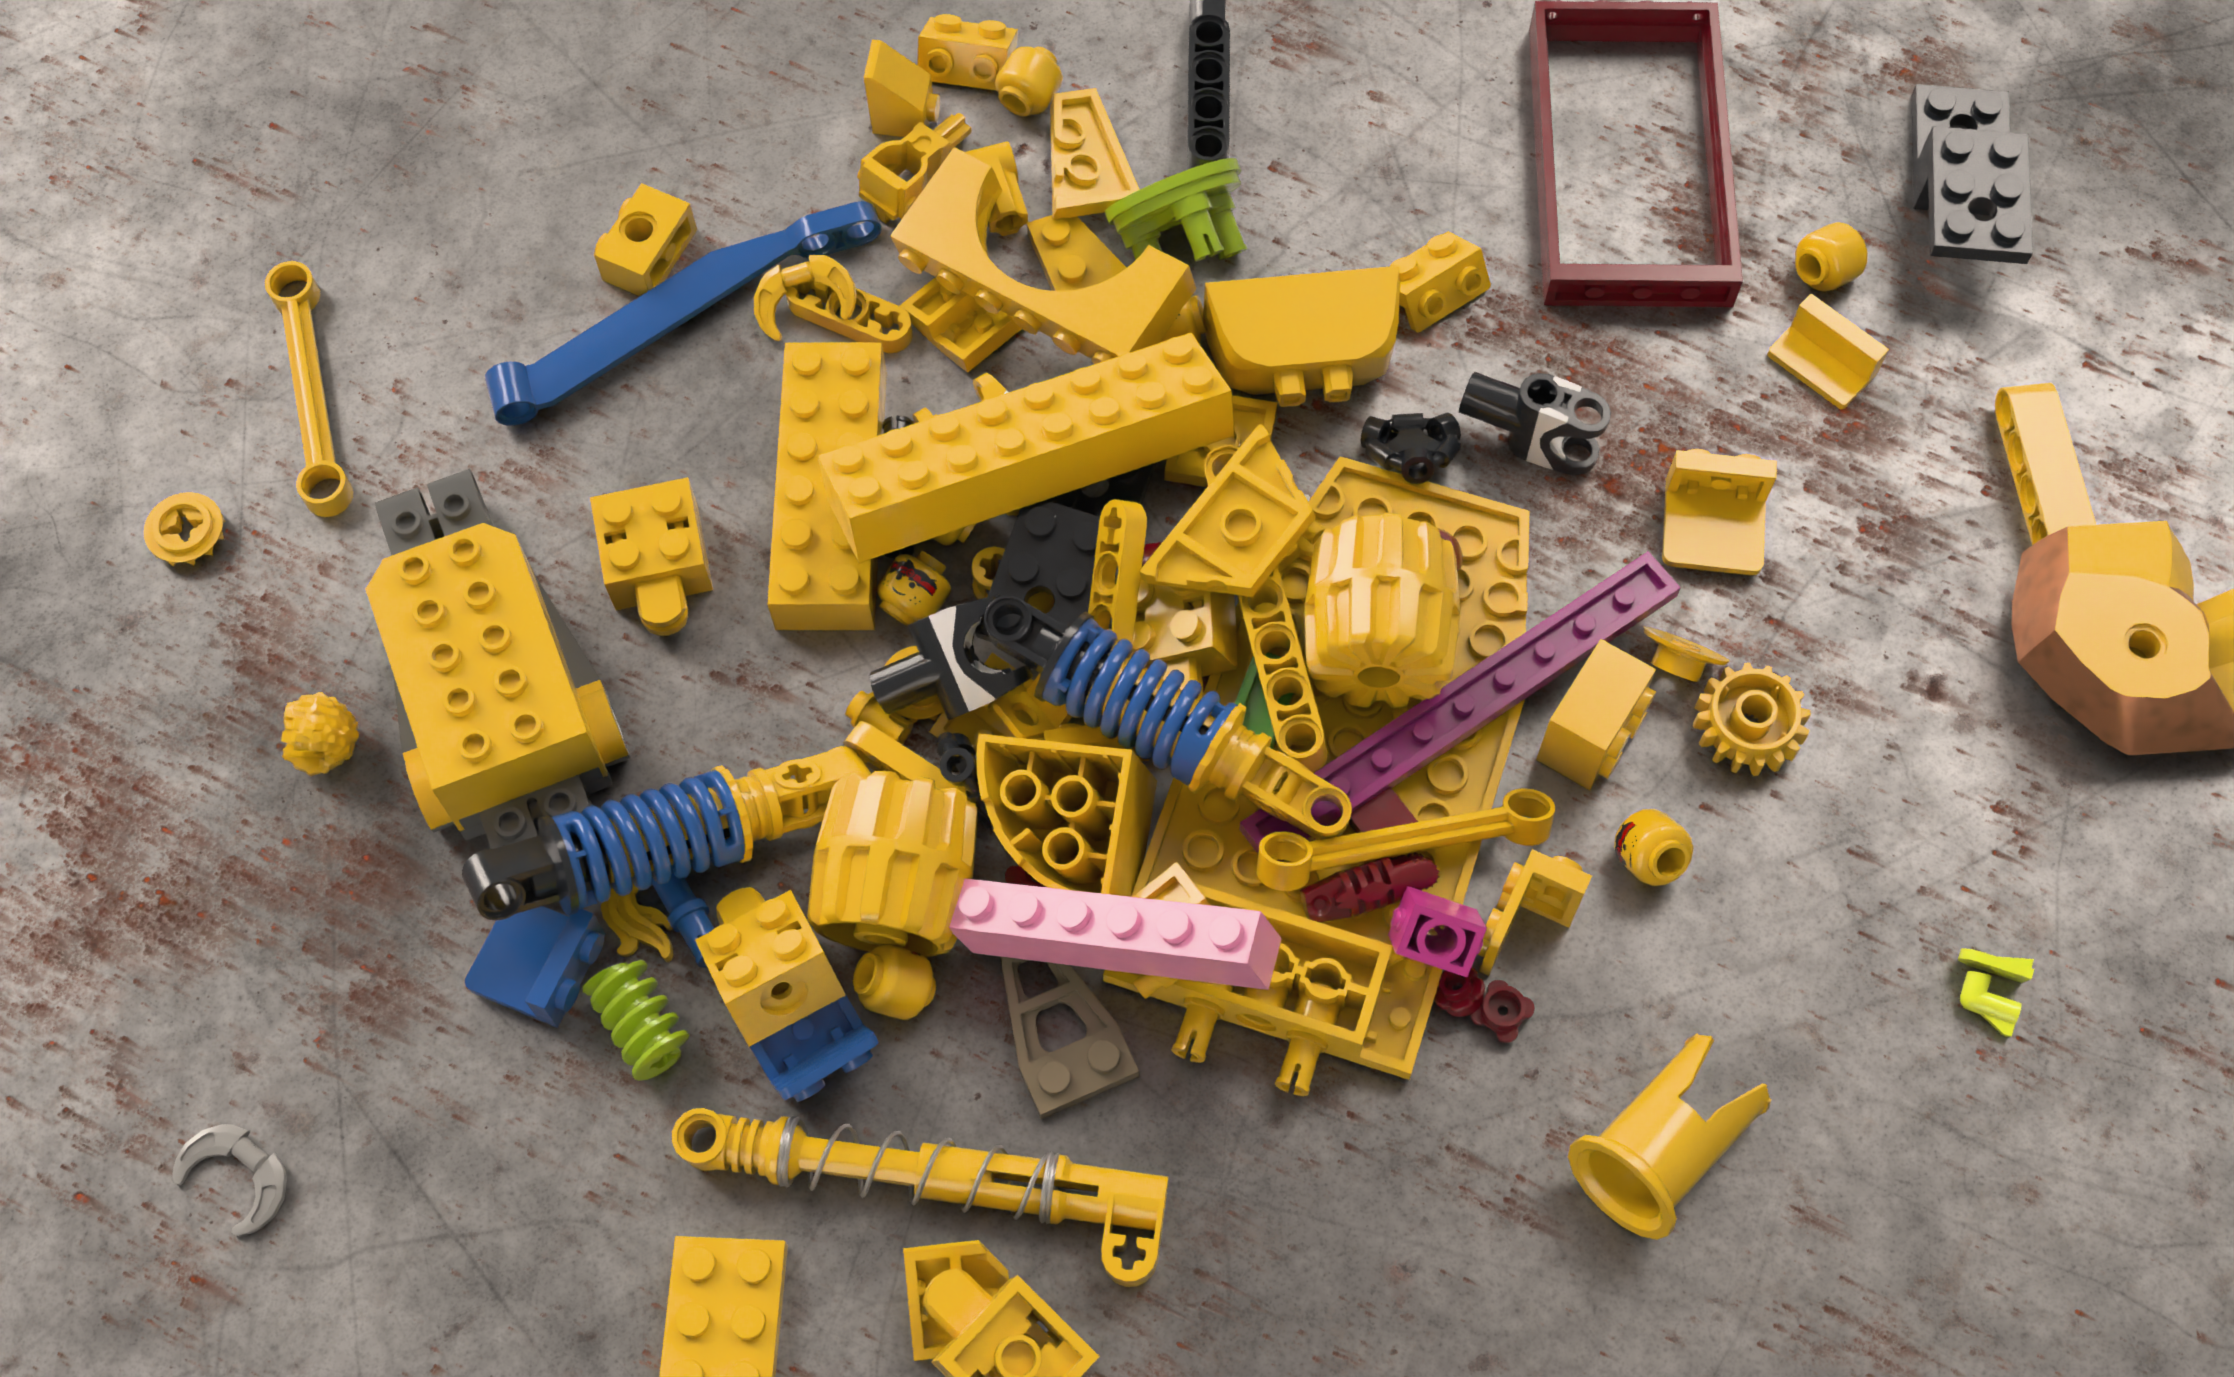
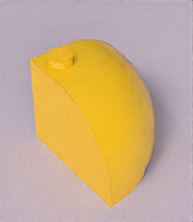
M979 734L976 758L980 796L985 803L988 816L994 827L993 831L1016 863L1046 888L1131 897L1144 861L1157 786L1156 778L1134 751Z

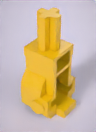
M957 113L955 116L951 114L933 130L919 122L903 139L882 143L861 159L860 170L857 174L860 190L859 197L874 205L879 220L886 224L891 219L894 221L898 217L902 219L950 151L971 134L972 128L965 123V116ZM906 169L915 175L908 182L899 177Z

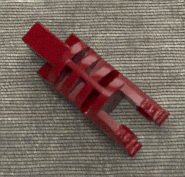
M1414 852L1413 854L1409 853L1407 856L1401 855L1391 859L1383 857L1351 867L1350 869L1335 872L1301 889L1300 896L1307 919L1321 923L1352 918L1362 913H1368L1375 909L1401 902L1407 886L1421 891L1422 889L1427 890L1429 887H1433V884L1437 883V879L1440 878L1438 876L1440 871L1436 869L1437 865L1432 863L1431 860H1427L1421 853Z

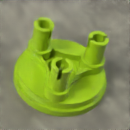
M1236 158L1213 161L1177 173L1131 193L1105 210L1108 223L1115 225L1117 233L1122 237L1125 248L1132 250L1135 260L1148 245L1162 251L1157 239L1161 236L1160 232L1180 224L1183 225L1194 253L1195 262L1204 260L1207 255L1212 257L1218 254L1219 260H1224L1248 249L1232 212L1236 207L1230 193L1241 185L1238 176L1241 173V168Z

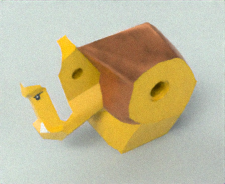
M2167 521L2067 526L2041 539L2022 553L2012 600L2011 625L2018 663L2051 699L2102 741L2127 755L2234 748V589L2198 604L2194 602V582L2191 563Z

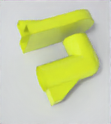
M1966 948L1960 950L1958 960L1966 965L2020 983L2031 980L2034 972L2032 968L2034 959L1996 957ZM1967 971L1960 994L1961 1005L1968 1011L1980 1014L2001 1035L2012 1037L2015 1024L2020 1015L2021 1003L1987 992L1991 975Z

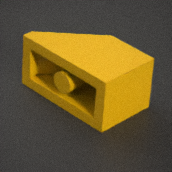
M872 39L864 73L872 133L905 137L919 122L929 127L930 122H937L940 111V95L933 94L931 74L883 41Z

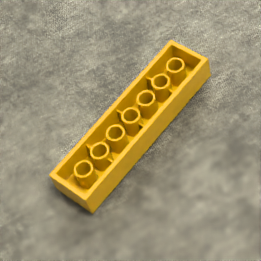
M1188 333L1088 367L1079 368L1073 372L1040 383L1031 384L994 398L985 399L979 403L940 414L900 429L891 430L882 435L842 446L836 450L818 455L827 500L858 563L1230 438L1234 436L1232 390L1193 334Z

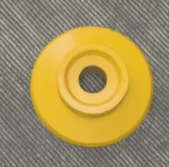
M1643 627L1644 634L1658 643L1651 663L1671 674L1699 682L1706 663L1726 665L1730 662L1726 657L1702 645L1656 628Z

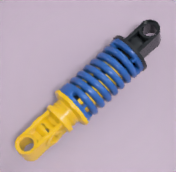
M1001 596L988 605L984 615V623L994 646L1041 674L1034 694L1038 700L1042 702L1047 701L1054 706L1066 704L1067 713L1075 718L1083 717L1084 723L1091 728L1101 727L1102 735L1110 739L1118 736L1119 745L1126 749L1135 747L1137 756L1143 759L1152 757L1154 766L1161 770L1170 767L1172 776L1186 784L1188 790L1193 793H1197L1208 782L1216 784L1218 788L1224 789V796L1230 800L1235 801L1242 794L1260 809L1280 820L1289 822L1317 840L1338 837L1346 830L1351 817L1352 807L1345 792L1318 777L1292 757L1271 749L1272 737L1264 732L1256 735L1254 731L1248 730L1243 725L1247 710L1246 706L1241 703L1239 705L1228 703L1224 706L1220 704L1219 694L1214 691H1209L1199 701L1197 698L1202 690V686L1198 681H1188L1183 690H1181L1180 687L1185 680V676L1179 670H1172L1164 680L1163 677L1167 671V664L1161 659H1156L1146 669L1150 661V655L1144 649L1137 650L1129 659L1133 650L1132 643L1127 639H1121L1115 645L1117 641L1116 633L1100 627L1094 620V616L1088 612L1082 613L1068 628L1016 596ZM1007 614H1017L1024 619L1022 628L1012 635H1004L996 630L999 619ZM1286 777L1287 779L1283 783L1279 792L1277 794H1274L1282 779ZM1330 801L1339 808L1341 819L1331 826L1320 825L1312 817V807L1318 802Z
M846 746L836 747L828 752L804 759L786 761L779 766L766 770L762 768L748 771L747 777L744 776L739 779H734L730 771L722 765L717 766L707 773L694 776V778H685L679 785L673 783L664 784L659 791L650 788L643 791L640 796L626 795L620 802L608 800L600 808L591 805L583 809L581 813L570 811L553 817L549 815L540 817L538 819L539 836L475 853L465 862L462 869V878L479 913L486 919L495 921L507 919L514 914L557 901L565 914L570 916L578 913L580 909L597 904V901L601 903L608 901L611 897L610 884H612L614 891L623 897L629 895L633 884L638 890L648 889L652 884V877L658 884L662 885L669 882L672 873L680 879L687 877L691 872V867L698 873L705 872L710 867V859L717 867L738 861L741 863L750 861L752 859L754 841L764 838L769 841L781 838L783 833L796 829L810 828L822 822L831 790L843 775L855 772H863L867 775L872 773L857 752ZM586 882L590 883L591 890L586 891Z

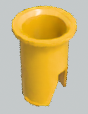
M1697 1033L1689 1037L1678 1054L1599 1136L1584 1135L1570 1145L1568 1160L1572 1173L1584 1192L1606 1215L1620 1226L1641 1237L1658 1240L1668 1236L1674 1230L1677 1220L1674 1207L1759 1115L1766 1113L1770 1107L1772 1099L1769 1097L1767 1085L1763 1083L1717 1109L1706 1122L1692 1107L1680 1099L1692 1085L1714 1042L1712 1036H1704Z

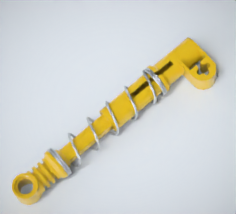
M696 1108L683 1113L676 1121L672 1130V1144L676 1153L691 1166L703 1171L715 1169L726 1171L731 1165L732 1172L739 1173L744 1168L746 1174H755L758 1168L759 1175L766 1176L771 1184L780 1185V1187L785 1185L786 1188L792 1185L794 1178L802 1171H807L808 1187L811 1191L815 1189L820 1174L857 1178L859 1195L862 1198L868 1193L871 1182L878 1181L908 1186L909 1199L913 1206L918 1202L919 1198L959 1203L964 1213L973 1205L1011 1211L1015 1220L1022 1213L1039 1215L1040 1222H1046L1047 1224H1058L1064 1219L1105 1224L1101 1248L1103 1266L1108 1276L1116 1284L1125 1287H1137L1147 1282L1155 1273L1158 1264L1168 1190V1176L1075 1164L1067 1155H1059V1153L1054 1155L1053 1152H1048L1041 1159L1010 1155L1002 1145H996L990 1152L957 1147L951 1138H945L939 1144L922 1143L920 1152L910 1151L907 1140L900 1131L891 1133L881 1147L859 1144L856 1131L850 1124L840 1126L830 1140L809 1137L805 1123L799 1117L795 1118L794 1116H781L775 1122L767 1121L764 1127L763 1120L754 1119L750 1125L749 1118L741 1117L737 1123L736 1116L716 1114L714 1111L705 1108ZM704 1127L715 1128L716 1140L714 1145L705 1152H694L692 1149L694 1134ZM843 1129H849L854 1143L835 1140ZM894 1136H899L904 1150L886 1147ZM994 1179L1008 1180V1184L994 1183ZM1013 1181L1026 1182L1029 1184L1028 1187L1015 1186L1013 1185ZM1034 1184H1040L1042 1189L1033 1188ZM1058 1188L1097 1192L1098 1197L1066 1193L1057 1190ZM1113 1225L1155 1231L1154 1239L1137 1237L1138 1253L1146 1257L1144 1261H1135L1133 1270L1123 1269L1122 1260L1114 1257L1116 1252L1125 1251L1127 1238L1126 1235L1113 1234Z

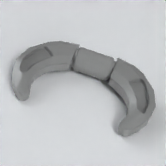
M221 1124L201 1130L185 1143L176 1157L172 1182L178 1186L184 1184L191 1169L206 1158L215 1156L230 1157L234 1155L255 1173L252 1177L256 1196L253 1207L247 1217L236 1224L231 1231L233 1235L241 1237L262 1229L276 1216L285 1200L287 1175L285 1167L276 1153L269 1156L248 1138L250 1131L232 1124Z

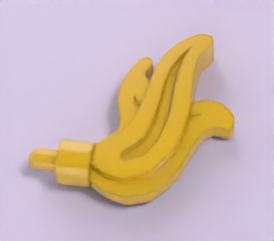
M634 884L629 895L623 897L619 896L612 888L610 899L601 904V911L607 925L620 938L621 945L617 949V953L622 957L633 955L638 949L640 942L656 949L666 962H670L673 958L672 943L665 932L658 927L663 925L669 931L673 929L666 915L656 908L639 905L636 898L638 889Z

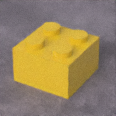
M1600 639L1550 718L1536 760L1588 790L1592 788L1599 775L1608 779L1617 766L1628 739L1634 738L1648 713L1646 711L1656 694V691L1649 688L1656 669Z

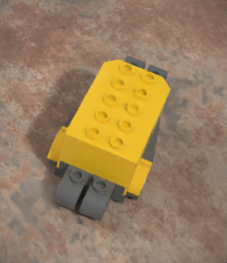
M467 469L427 484L436 510L435 514L430 515L418 487L375 502V508L392 556L382 560L365 590L393 671L401 751L405 760L406 771L428 826L433 832H437L456 825L466 841L486 833L490 848L495 849L539 836L538 819L547 815L553 817L570 811L581 813L583 809L593 805L589 794L613 785L607 767L630 759L631 756L601 679L535 576L516 535L493 526L471 469Z

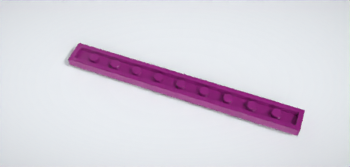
M1647 551L1441 688L1439 695L1432 699H1424L1314 774L1345 792L1351 802L1352 812L1389 787H1395L1590 656L1600 639L1608 643L1669 603L1678 596L1681 587L1652 554ZM1330 801L1318 802L1311 809L1313 819L1320 825L1331 826L1341 819L1339 808ZM1259 809L1240 822V832L1257 854L1261 840L1275 832L1296 833L1306 838L1309 842L1316 840L1289 822L1280 820L1262 809Z

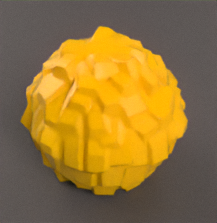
M323 692L313 695H301L299 700L287 703L284 712L285 730L282 731L281 741L287 743L283 749L282 757L284 760L291 762L295 769L303 771L311 777L319 773L327 774L338 765H342L344 760L350 759L353 755L359 732L358 722L355 716L347 710L346 705L339 703L335 697H328Z

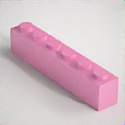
M964 879L949 926L953 934L972 953L1269 990L1281 942V937L1261 911L974 879Z

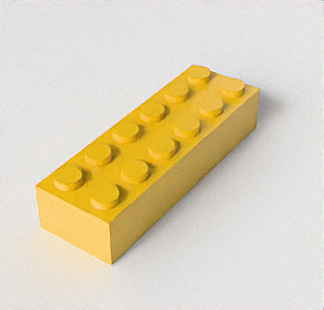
M882 342L785 343L767 603L775 630H875L878 557L858 563L827 500L818 455L884 434L883 421L885 420L887 369Z

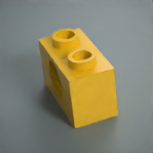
M641 183L632 198H627L623 202L619 210L618 219L610 231L603 234L596 244L594 257L602 280L638 296L645 294L664 282L697 232L690 203Z

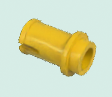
M863 690L858 692L845 712V715L851 719L850 724L853 727H856L860 721L869 723L901 744L904 743L913 728V722L904 719L897 713L886 714L878 704L873 692L869 694Z

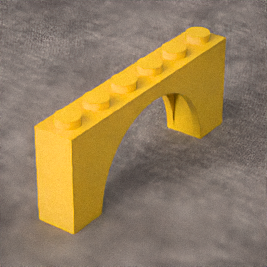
M955 147L890 235L899 252V261L912 272L921 274L923 270L935 276L936 280L950 292L959 294L961 290L973 296L974 300L988 312L998 314L999 311H1002L1013 317L1014 322L1026 332L1036 335L1040 331L1051 337L1054 344L1070 355H1076L1077 352H1080L1091 358L1093 364L1160 343L1176 320L1182 307L1189 301L1197 289L1189 265L1150 245L1122 272L1106 281L1087 288L1049 291L1026 286L1015 281L995 266L989 259L987 252L988 221L995 202L1003 191L993 167Z

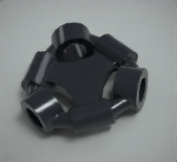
M1448 412L1433 418H1423V413L1393 414L1390 420L1369 416L1364 423L1360 441L1362 448H1366V455L1385 470L1397 469L1402 472V477L1407 482L1421 484L1433 476L1435 468L1447 467L1461 448V429L1456 418ZM1424 430H1427L1428 436L1423 433ZM1390 431L1393 434L1398 433L1393 440L1388 442ZM1424 463L1423 466L1419 468L1410 467L1411 465Z
M950 732L940 734L937 739V753L941 759L939 769L942 776L955 786H964L967 798L971 802L976 803L980 822L986 829L993 827L985 803L980 796L977 778V758L974 747L964 734H952ZM952 772H960V774L953 775Z

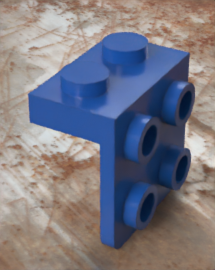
M541 906L514 914L507 919L497 920L465 978V985L470 992L558 1028L565 1013L574 1005L579 994L580 984L590 964H593L598 958L606 933L595 914L584 909H580L576 914L566 916Z
M847 995L753 1044L750 1046V1049L781 1098L787 1100L794 1096L796 1101L799 1102L820 1091L826 1085L822 1078L840 1067L846 1073L873 1057L870 1049L875 1047L879 1041L874 1032L863 1025Z

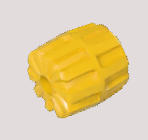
M1387 513L1373 516L1357 515L1343 519L1341 524L1333 529L1324 530L1314 545L1304 604L1306 669L1308 675L1313 678L1317 689L1326 696L1333 698L1344 694L1345 700L1349 705L1370 707L1375 701H1386L1392 709L1407 707L1409 698L1415 695H1421L1427 699H1432L1439 695L1442 681H1450L1452 678L1460 619L1457 562L1451 541L1442 539L1439 529L1426 521L1420 522L1402 517V515Z
M874 771L871 775L863 772L843 775L831 790L813 856L807 917L814 931L833 942L871 952L882 944L921 953L925 957L949 952L957 940L949 926L964 879L973 878L978 821L976 803L968 801L967 795L956 788L938 789L936 788L935 780L922 776L917 777L913 781L901 780L896 772Z

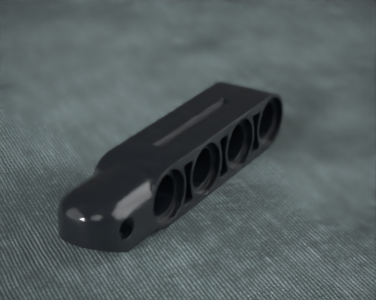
M1190 0L1187 170L1206 163L1229 158L1230 28L1229 23L1225 20L1226 0Z

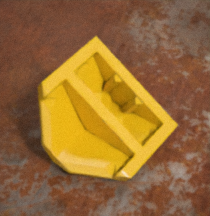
M979 1240L903 1248L914 1361L934 1359L953 1339L926 1311L923 1299L925 1289L931 1279L946 1270L954 1268L963 1270L991 1297L1009 1280L1008 1269Z

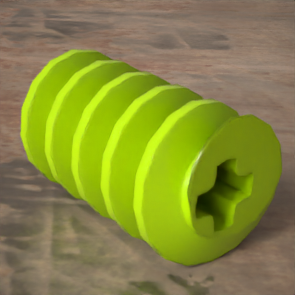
M643 960L634 961L629 964L627 962L607 967L591 977L582 986L583 993L591 996L590 1002L593 1010L602 1013L601 1023L603 1027L607 1030H612L611 1040L613 1044L618 1048H623L621 1052L623 1061L629 1066H634L632 1076L638 1081L656 1077L673 1066L681 1057L680 1047L690 1036L687 1030H680L674 1033L669 1032L678 1022L679 1016L675 1012L662 1016L659 1015V1012L665 1008L669 1000L665 995L648 997L657 988L658 982L653 977L641 981L638 980L648 967L647 963Z

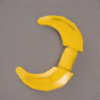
M809 255L810 262H803L784 269L781 268V265H777L763 276L754 295V315L760 328L773 340L780 341L782 334L775 322V312L778 303L787 293V286L791 287L815 279L816 283L831 287L837 293L841 304L840 316L843 320H849L855 309L856 287L848 270L833 258L825 255Z

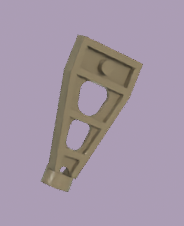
M1000 956L1019 1071L1041 1120L1139 1077V1069L1117 1022L1070 965L1046 962L1058 981V987L1030 999L1024 994L1018 974L1019 965L1030 960ZM1059 1003L1066 1004L1074 1010L1085 1024L1087 1029L1084 1038L1053 1052L1045 1051L1038 1039L1037 1016L1039 1012Z

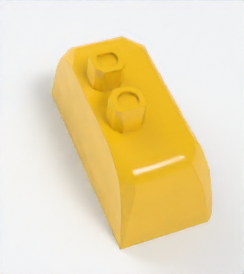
M1399 266L1205 283L1203 316L1207 327L1205 335L1219 373L1230 388L1252 395L1275 393L1281 407L1297 406L1304 403L1306 399L1305 390L1323 389L1324 401L1330 403L1348 401L1352 386L1364 385L1385 375L1389 368L1399 322Z

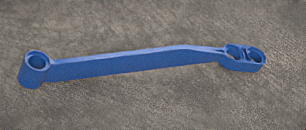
M858 201L812 213L799 218L782 231L711 251L534 364L525 366L519 362H504L493 366L485 374V381L496 421L505 426H516L529 422L535 418L538 410L555 406L791 255H799L803 258H809V255H829L873 241L879 236L882 229L874 205L866 201Z

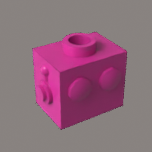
M1407 886L1399 907L1393 912L1388 936L1396 954L1468 977L1476 954H1479L1481 951L1487 927L1477 909Z

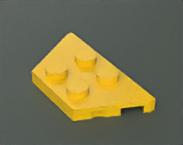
M1258 424L1139 570L1142 580L1149 584L1253 597L1314 521L1313 509L1303 492L1296 486L1290 469L1284 459L1281 460L1264 426Z

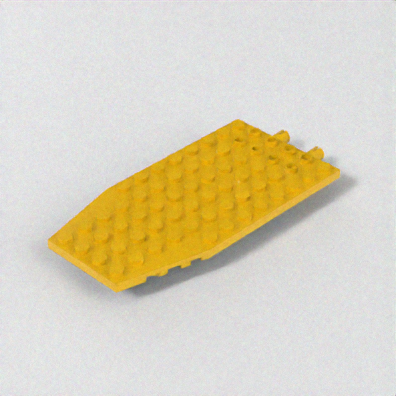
M1341 456L1337 459L1308 501L1313 512L1316 514L1315 520L1325 530L1333 529L1340 525L1343 519L1357 515L1398 514L1412 520L1426 521L1437 528L1443 529L1450 533L1460 544L1463 562L1461 569L1457 572L1460 619L1452 678L1450 681H1442L1441 688L1526 632L1530 511L1428 481L1421 484H1411L1400 473ZM1302 535L1296 542L1301 555L1285 568L1280 575L1306 666L1304 604L1314 545ZM1239 602L1235 607L1238 669L1210 675L1203 696L1209 691L1218 693L1220 704L1224 706L1228 703H1235L1253 657ZM1269 602L1261 603L1253 611L1267 613L1273 610L1276 605ZM1277 647L1268 652L1283 657L1289 650ZM1308 675L1324 731L1327 748L1325 765L1426 698L1421 695L1412 696L1409 698L1407 707L1392 709L1386 701H1375L1370 707L1349 705L1345 700L1344 694L1335 698L1326 696L1317 689L1313 678ZM1295 693L1291 705L1297 703L1302 696ZM1524 700L1392 788L1418 822L1492 809ZM1300 739L1295 741L1289 749L1297 753H1303L1310 750L1315 743L1308 739ZM1277 743L1274 748L1275 751H1278ZM1173 777L1131 897L1177 862L1211 906L1261 911L1281 937V942L1269 990L1179 979L1167 990L1162 986L1150 995V997L1187 1009L1171 1051L1185 1059L1191 1040L1195 1039L1191 1049L1190 1061L1204 1062L1216 1020L1222 1019L1289 1042L1279 1076L1275 1081V1086L1288 1093L1294 1073L1298 1072L1293 1095L1307 1096L1309 1094V1087L1320 1053H1327L1409 1080L1443 969L1395 953L1388 933L1391 928L1393 912L1399 907L1400 902L1375 909L1368 913H1362L1352 918L1320 923L1307 919L1300 896L1301 889L1335 872L1350 869L1370 861L1310 871L1308 883L1297 890L1279 891L1269 888L1257 877V852L1239 830L1240 822L1260 808L1242 794L1235 801L1230 800L1224 796L1225 791L1223 788L1220 789L1216 784L1210 782L1197 793H1193L1188 790L1186 784ZM1286 777L1282 779L1274 794H1277L1279 792L1283 783L1287 779ZM1348 823L1346 830L1340 836L1354 834L1356 832ZM1482 840L1416 852L1418 854L1421 853L1427 860H1431L1432 863L1437 865L1436 869L1440 871L1438 873L1440 878L1437 879V883H1434L1433 887H1429L1427 890L1422 889V891L1463 905ZM1288 860L1283 861L1285 863H1292V861ZM1104 970L1103 981L1140 993L1132 982L1142 974H1126L1121 971Z

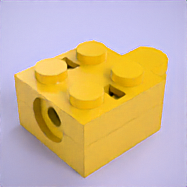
M689 478L590 497L604 585L615 610L637 606L642 624L650 633L658 636H669L681 630L686 625L688 618L686 596L713 590L698 505Z
M1140 578L1131 657L1139 649L1147 651L1150 655V661L1146 669L1156 659L1164 661L1167 664V671L1163 677L1164 680L1172 670L1181 671L1185 676V680L1180 687L1181 690H1183L1188 681H1198L1202 686V690L1197 698L1200 701L1203 697V676L1238 669L1234 594L1149 584Z
M751 887L732 891L717 904L716 912L720 925L695 940L728 1011L749 1047L846 995L791 890L767 901L758 891Z
M955 1268L943 1271L931 1279L925 1289L923 1301L926 1311L953 1338L931 1362L945 1377H1081L1100 1357L1018 1275L1010 1278L993 1297L967 1272ZM1038 1321L1048 1329L1047 1332L1037 1324Z

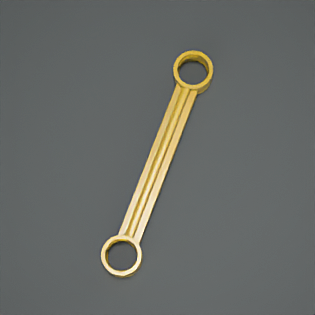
M287 261L276 265L269 271L265 279V289L276 309L282 313L306 461V467L298 475L296 488L305 505L313 514L321 517H332L342 513L350 505L353 499V487L342 468L335 461L311 310L319 302L320 289L306 265L296 261ZM293 281L307 282L305 288L297 295L291 297L279 296L281 289L288 283ZM325 479L340 480L338 489L329 497L323 499L310 498L313 487L320 481Z
M1521 788L1508 792L1503 798L1502 807L1309 842L1303 836L1292 832H1275L1265 836L1259 844L1256 873L1259 880L1269 888L1279 891H1293L1302 888L1308 883L1310 871L1500 836H1504L1509 841L1519 845H1539L1550 837L1555 804L1549 796L1540 791ZM1277 860H1288L1292 861V863H1285Z

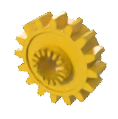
M1745 663L1742 670L1734 672L1728 666L1724 668L1719 680L1712 677L1708 680L1704 689L1705 694H1700L1695 704V709L1699 713H1697L1693 722V728L1706 730L1699 741V745L1701 747L1713 745L1717 749L1712 759L1715 763L1727 757L1732 760L1731 772L1737 773L1742 764H1748L1752 775L1758 776L1764 763L1772 771L1776 772L1781 768L1785 761L1784 758L1793 761L1800 750L1799 745H1803L1810 730L1804 727L1811 713L1810 710L1801 708L1800 703L1805 695L1803 691H1795L1789 684L1791 680L1789 676L1780 677L1772 673V667L1766 666L1764 669H1753L1750 663ZM1745 713L1748 714L1747 716H1751V714L1754 715L1753 718H1758L1759 723H1754L1746 719L1744 716Z

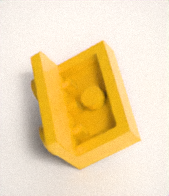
M941 14L935 18L930 17L918 36L917 65L931 74L932 82L997 91L995 85L996 76L1010 54L1017 48L1018 29L1007 28L1004 23L994 20L982 21L979 24L963 22L960 17L951 14Z
M1449 231L1431 238L1422 248L1407 257L1395 260L1390 265L1399 266V305L1405 308L1410 328L1418 333L1484 293L1491 286L1482 249Z

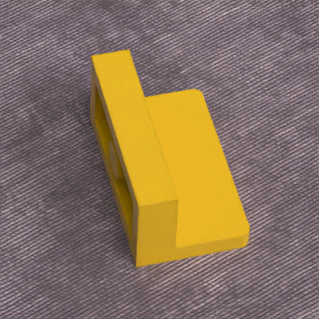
M1810 294L1799 305L1791 326L1769 348L1767 355L1837 408L1845 409L1878 374L1889 349L1816 296Z

